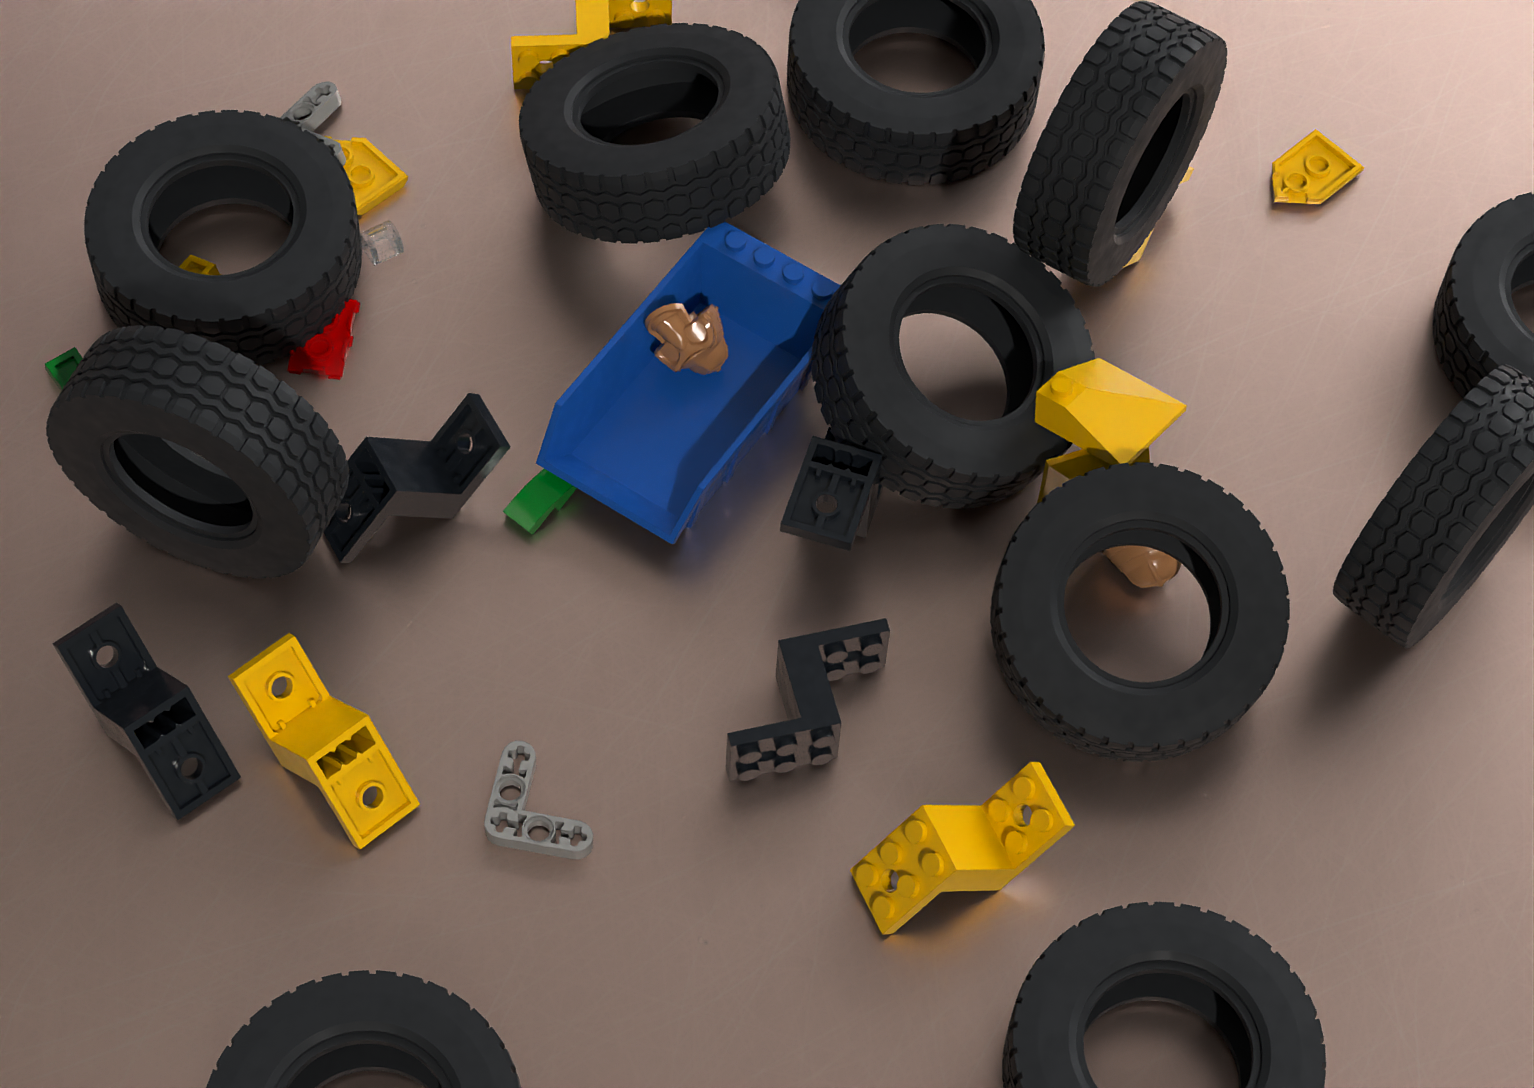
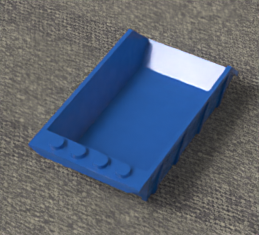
M727 222L712 228L707 227L557 400L536 464L670 544H675L681 532L687 527L691 529L695 524L699 512L724 482L728 483L738 464L764 433H769L777 416L799 389L803 391L812 375L811 365L814 361L811 360L812 344L815 340L814 335L818 322L828 301L841 285ZM673 303H682L688 314L693 311L698 314L710 304L717 306L724 327V339L728 346L729 355L721 370L706 375L695 373L690 369H681L680 372L672 371L654 354L656 348L662 343L656 337L649 334L646 329L645 320L647 316L654 310Z

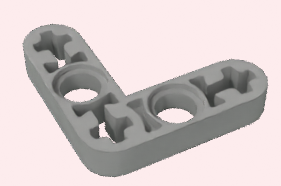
M321 82L312 87L280 118L283 122H292L300 126L303 132L307 130L316 136L320 142H323L333 152L334 156L336 155L342 166H344L346 157L340 143L313 132L341 105L342 101L334 83ZM310 115L309 117H307V118H305V119H303V120H298V119H300L301 117Z
M514 741L509 743L502 752L485 815L484 827L487 839L495 845L568 859L585 858L591 853L593 848V832L586 823L525 811L536 769V754L534 748L527 742ZM518 754L525 755V760H522L520 763L519 775L513 774V759H516ZM509 785L516 786L521 790L520 796L514 800L503 799L500 796V792ZM501 820L507 821L508 827H505L503 832H497L496 826L500 824ZM519 823H523L522 837L517 836V830H519ZM544 826L550 833L546 839L535 841L529 837L528 832L532 827ZM556 830H561V837L559 836V844L555 843ZM575 834L582 835V841H579L577 846H572L570 839H573Z

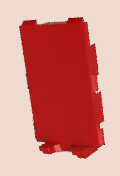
M349 299L348 302L345 301V308L339 315L338 313L336 314L335 319L332 318L331 324L323 328L322 334L317 333L305 343L303 348L297 347L296 352L294 350L290 351L287 371L301 375V373L326 375L328 379L340 380V377L343 376L348 349L353 343L354 336L351 335L355 315L359 313L360 302Z

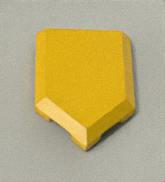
M1315 129L1272 162L1274 202L1321 204L1360 174L1364 167Z
M352 137L351 140H335L340 143L346 157V163L343 168L353 188L357 215H364L405 186L408 181V175L366 138Z

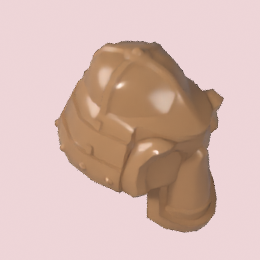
M682 303L664 305L654 310L645 320V327L649 334L656 337L662 343L654 351L655 356L672 371L680 372L681 369H690L701 375L719 372L729 356L718 307L710 304L698 314L694 311L688 314Z
M1126 545L1103 551V555H1106L1111 563L1121 573H1124L1132 584L1140 588L1164 586V583L1178 574L1182 564L1164 552L1144 546Z

